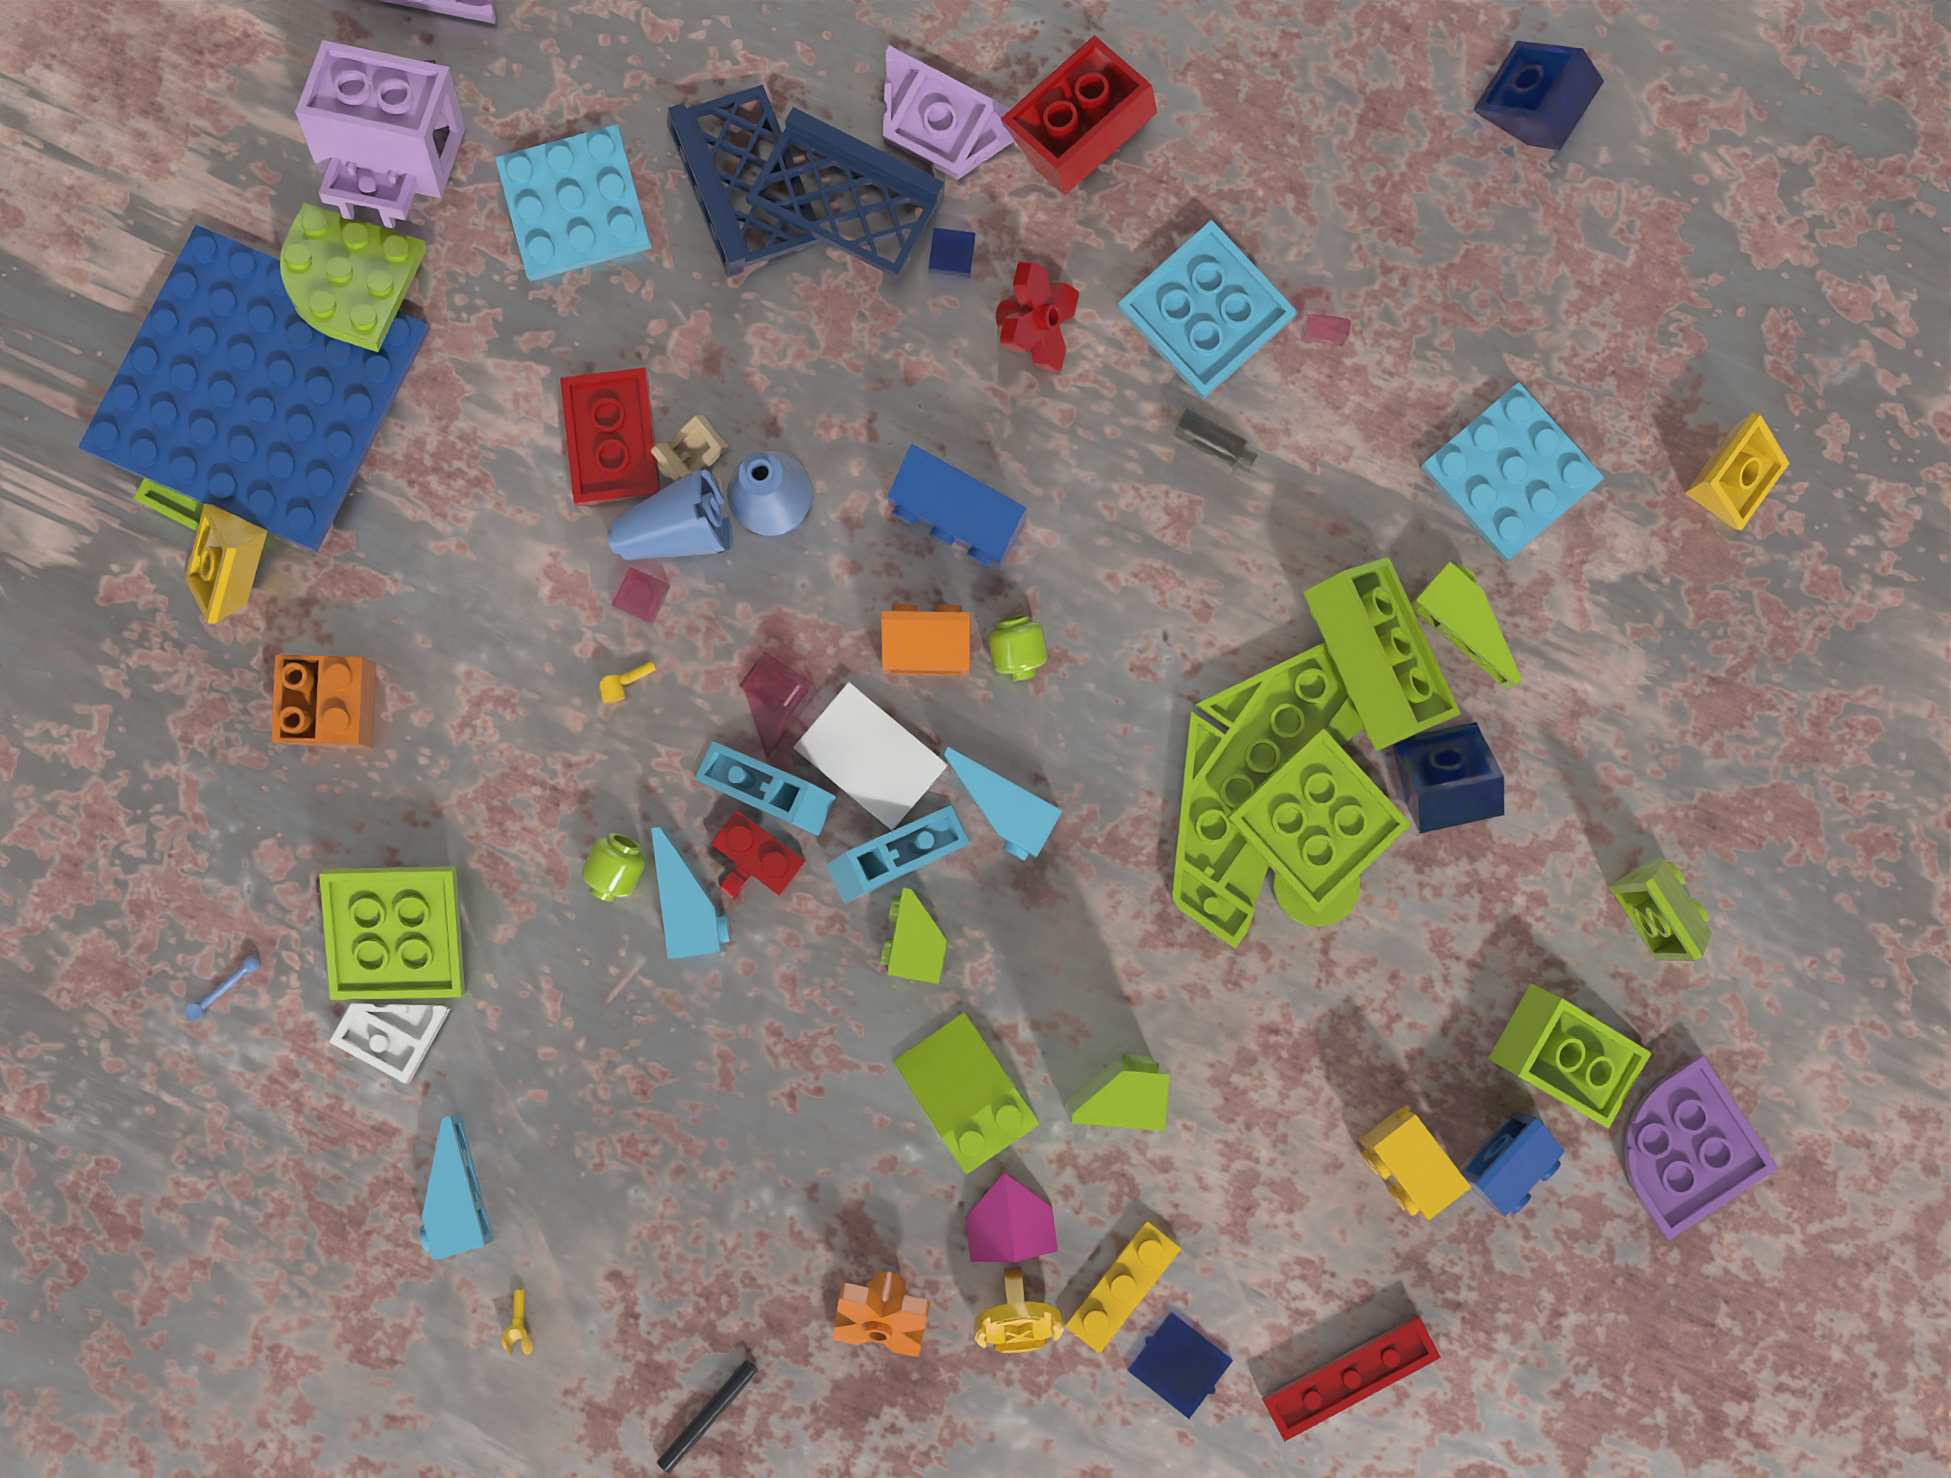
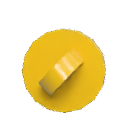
M1021 1267L1004 1268L1007 1304L987 1309L975 1318L973 1323L974 1338L978 1345L986 1348L987 1343L994 1344V1350L1002 1353H1021L1042 1348V1346L1047 1345L1046 1338L1051 1336L1055 1341L1058 1340L1064 1330L1062 1314L1059 1309L1045 1303L1025 1302Z

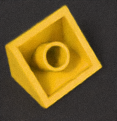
M1753 412L1731 428L1685 492L1686 495L1728 525L1740 531L1789 465V461L1761 414Z
M204 504L185 580L207 623L216 624L247 605L267 530L210 504Z

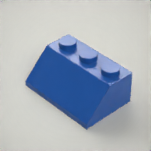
M911 444L887 497L889 506L894 508L891 513L896 518L911 526H914L916 521L931 529L929 535L948 547H951L953 542L968 550L966 556L986 568L991 563L999 568L1001 567L1026 521V507L914 444Z

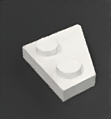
M351 1003L329 1042L407 1084L411 1082L451 1008L446 1005Z

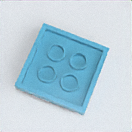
M618 124L495 157L526 276L530 282L652 249Z
M1212 220L1117 303L1119 312L1202 401L1298 314V311Z
M1520 382L1420 467L1504 563L1510 560L1605 478Z

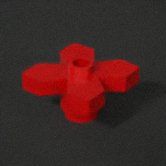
M1019 261L1013 281L1016 295H1011L1007 299L1002 300L996 309V324L1001 331L1000 344L1013 352H1028L1031 350L1033 364L1044 371H1061L1067 348L1059 325L1075 315L1079 291L1066 282H1052L1049 285L1048 273L1045 268L1034 261Z

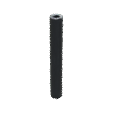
M746 1359L657 1460L658 1465L665 1472L670 1473L759 1372L752 1362Z

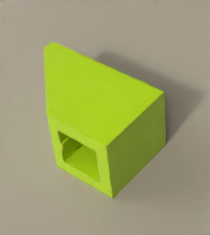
M903 888L901 897L893 895L889 921L896 922L893 940L885 938L881 964L888 965L887 975L940 984L947 939L914 891Z

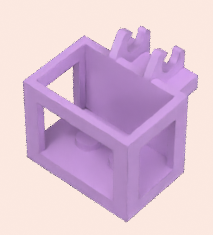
M325 40L321 41L295 111L316 169L319 173L325 174L318 192L322 203L339 206L342 217L351 220L354 218V205L379 209L384 226L389 228L395 227V218L406 220L415 193L442 198L465 131L453 79L448 66ZM434 130L449 133L440 161L432 136Z

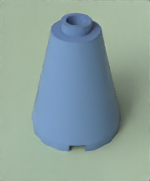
M777 451L756 452L747 456L733 471L727 488L728 504L736 520L748 530L764 536L783 535L798 527L807 514L813 499L811 480L805 468L793 457Z
M701 469L693 470L614 518L611 522V529L607 531V538L612 551L615 554L620 553L625 560L720 554L730 550L733 542L730 517L722 519L719 505L724 504L725 500L717 482L706 469L702 471Z

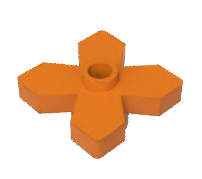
M882 1271L873 1274L871 1281L865 1287L842 1283L832 1338L836 1341L855 1345L869 1341L883 1343L894 1353L918 1357L927 1323L930 1301L909 1296V1292L906 1289V1280L892 1272Z

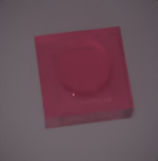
M629 567L611 605L653 625L671 586L633 567Z

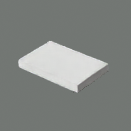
M850 682L847 683L793 747L891 831L895 830L948 767V764Z

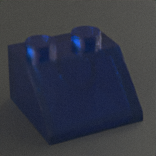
M1517 40L1473 109L1476 114L1526 145L1560 151L1604 83V80L1583 48Z
M1477 722L1413 735L1393 744L1406 805L1419 834L1504 815V775Z

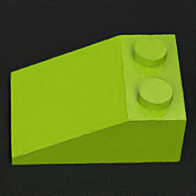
M1665 858L1649 860L1609 885L1608 888L1654 960L1696 961L1703 957L1712 935L1710 928L1706 924L1709 921V917L1703 906L1696 899H1690L1682 885L1685 883V880L1680 870L1673 862H1666Z
M1531 983L1488 1060L1609 1129L1649 1059L1651 1052L1563 998Z
M965 1011L893 1060V1063L936 1131L966 1175L1040 1124L1038 1118Z

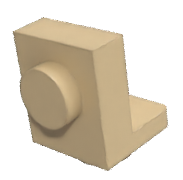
M695 415L668 443L656 444L651 449V453L658 460L657 466L662 474L672 481H677L693 470L701 469L702 471L708 469L729 447L704 415Z

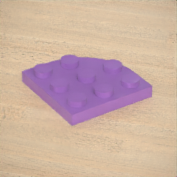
M1698 1055L1661 1079L1645 1093L1631 1115L1625 1134L1624 1160L1631 1187L1662 1237L1668 1241L1778 1169V1166L1703 1055Z

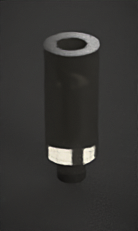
M1189 408L1184 412L1173 433V436L1232 468L1235 462H1238L1250 469L1258 456L1254 451L1244 447L1248 440Z

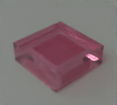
M1310 314L1302 326L1301 341L1343 346L1350 333L1351 320L1348 318Z

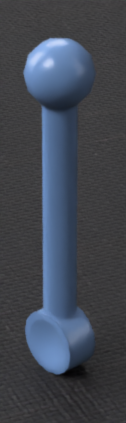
M255 955L245 957L243 966L199 1003H191L186 1007L185 1014L190 1020L201 1019L205 1015L206 1007L246 973L255 972L259 969L260 959Z

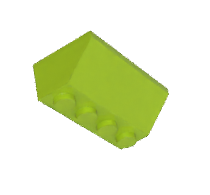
M1389 557L1344 570L1303 592L1308 602L1309 612L1313 619L1317 621L1327 643V651L1335 661L1344 680L1346 693L1353 700L1363 722L1364 732L1371 740L1376 751L1461 714Z
M1123 1054L1122 1062L1112 1061L1067 1099L1065 1101V1112L1071 1123L1166 1131L1170 1074L1159 1067V1063L1149 1058V1056Z

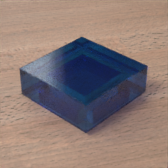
M934 227L928 267L929 273L970 278L976 233Z

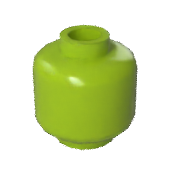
M1027 614L997 620L995 622L996 628L988 634V644L994 669L999 673L1010 674L1013 681L1036 676V668L1045 664L1048 659L1042 625L1039 622L1030 620Z
M611 833L608 837L599 838L594 842L581 872L585 882L591 886L589 891L592 895L605 901H613L615 897H627L634 892L646 864V859L640 852V844L629 837L616 833Z

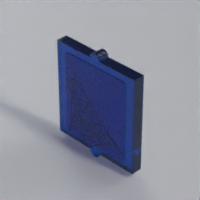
M1171 1311L1153 1336L1145 1337L1146 1345L1128 1367L1127 1371L1190 1419L1208 1393H1215L1214 1385L1232 1363L1233 1359Z

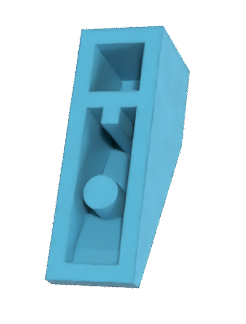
M714 741L711 742L694 779L819 836L836 799V796L805 780Z
M948 747L944 753V758L996 835L1006 841L1002 849L1025 861L1028 854L1037 858L1062 810Z
M952 805L853 848L826 864V867L844 904L951 854L969 845L970 842Z
M661 827L651 828L668 959L725 952L724 943L731 941L728 917L720 916L719 907L667 830Z
M460 1113L441 1119L421 1217L423 1225L419 1228L420 1240L424 1250L431 1252L433 1261L485 1246L494 1240Z

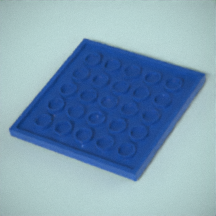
M196 224L78 448L88 455L201 504L217 506L267 530L270 534L317 553L430 328L427 323L398 311L379 352L327 336L309 325L296 312L295 306L288 297L283 284L280 260Z

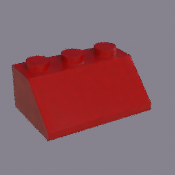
M1094 35L1000 119L1036 171L1065 196L1157 114V107L1152 84Z

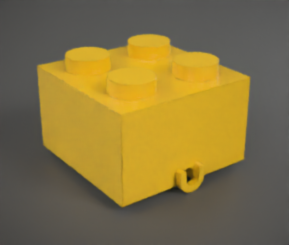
M1409 1105L1397 1109L1359 1139V1142L1365 1148V1151L1360 1156L1376 1176L1379 1174L1383 1180L1387 1178L1392 1186L1387 1191L1403 1211L1406 1210L1411 1216L1417 1213L1429 1221L1472 1187L1417 1115L1409 1112L1411 1110Z

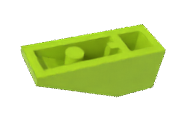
M1449 561L1411 602V606L1417 615L1504 689L1508 690L1516 686L1522 678L1483 589L1476 584L1478 579L1472 571L1462 564L1455 566Z

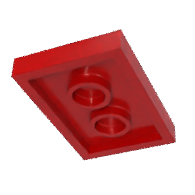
M646 368L560 378L573 502L576 507L649 498L661 491L658 461L651 453V449L656 444Z

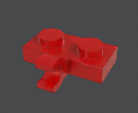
M737 809L710 843L737 864L718 888L733 900L742 892L752 876L781 897L806 863L804 859Z

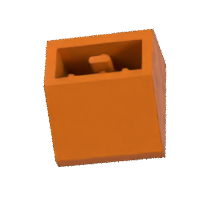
M893 604L891 605V611L881 612L882 670L884 674L970 676L971 620L970 612H962V606L950 604L936 605L935 612L918 611V605Z
M275 655L271 742L320 747L372 748L376 663L367 658L357 656Z

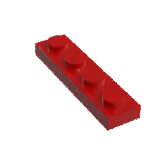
M1415 1315L1261 1399L1285 1442L1440 1359L1441 1356L1420 1317Z

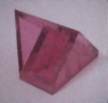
M763 652L739 684V687L745 692L766 759L770 757L818 690L808 679L771 655Z

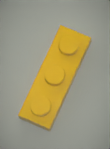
M1145 1219L1064 1323L1065 1327L1100 1354L1180 1252L1181 1247Z

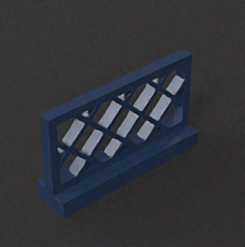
M763 85L686 108L685 103L668 108L667 126L727 278L743 273L744 267L823 242L809 234L799 237L792 236L781 230L784 225L783 221L779 220L775 228L754 218L757 208L752 206L747 215L732 208L729 202L734 187L748 194L752 188V185L739 179L746 162L763 169L766 163L765 160L751 154L758 137L776 145L782 135L781 128ZM758 100L763 113L758 125L736 116L740 105ZM732 108L730 113L725 110ZM712 114L726 122L718 138L700 129L697 118ZM765 123H767L770 131L763 129ZM731 124L753 134L745 151L723 141ZM706 143L714 146L711 153ZM787 147L782 158L786 169L796 166ZM719 149L741 159L733 176L716 169L714 159ZM777 165V167H776L774 173L781 171V170H780V167H778V165ZM800 176L789 178L795 197L806 194ZM722 182L729 184L726 192ZM769 184L766 185L760 197L772 203L782 201V199L767 193L766 190ZM810 202L800 205L799 210L802 218L810 222L817 220ZM793 207L786 209L794 213ZM737 220L744 222L742 229H740ZM749 226L772 236L767 247L749 252L744 239ZM777 238L784 241L775 244Z
M792 107L785 120L786 128L746 197L747 204L898 279L934 212L938 211L944 200L945 182ZM789 144H792L806 151L809 163L786 169L782 156ZM813 155L820 158V160L815 161ZM779 164L781 171L774 173L777 165ZM834 165L844 171L847 182L826 188L823 187L818 172L819 169ZM813 172L818 190L795 197L789 178ZM851 174L858 178L853 180ZM784 180L790 198L772 203L760 196L766 185ZM870 184L881 188L884 201L864 207L861 206L856 188ZM850 190L856 209L833 215L827 197ZM889 193H891V194H893V195H895V196H897V197L890 198ZM822 199L827 214L826 218L813 222L802 218L798 205ZM911 203L923 209L917 221L900 226L894 207ZM793 207L794 213L786 209ZM888 209L894 228L871 234L865 216ZM855 218L860 219L865 234L864 237L851 241L840 237L836 224ZM828 226H831L832 232H830V231H828V230H826V229H824V228H825V227H828ZM911 232L905 242L903 234ZM897 236L901 251L895 262L893 263L879 256L874 243ZM868 245L870 251L863 248L862 246Z

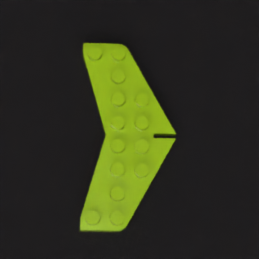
M1326 642L1195 705L1197 708L1228 729L1225 734L1192 711L1189 714L1171 899L1179 911L1233 949L1237 948L1248 932L1269 865L1230 824L1226 817L1318 729L1324 728L1340 746L1344 745L1363 729V722L1353 700L1346 693L1344 680L1335 661L1327 651Z

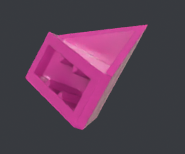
M1006 1173L1000 1176L970 1213L965 1216L970 1262H1018L1058 1251L1052 1206Z

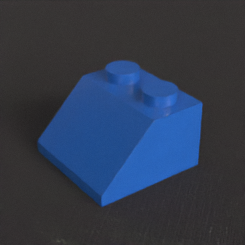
M1515 1111L1460 1173L1472 1187L1471 1189L1495 1212L1506 1217L1510 1212L1516 1214L1528 1203L1531 1198L1529 1191L1539 1180L1544 1182L1554 1175L1561 1165L1558 1159L1565 1151L1544 1124L1536 1117Z

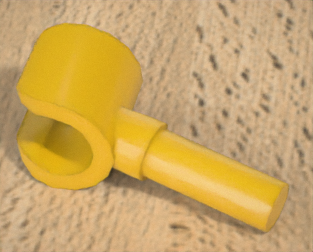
M649 661L621 675L615 674L604 677L599 685L603 703L607 704L625 699L623 685L655 671L656 668L653 662Z
M514 1290L511 1326L503 1332L501 1337L502 1345L510 1356H512L513 1343L517 1339L522 1338V1351L526 1356L532 1352L534 1346L532 1338L524 1329L525 1290Z

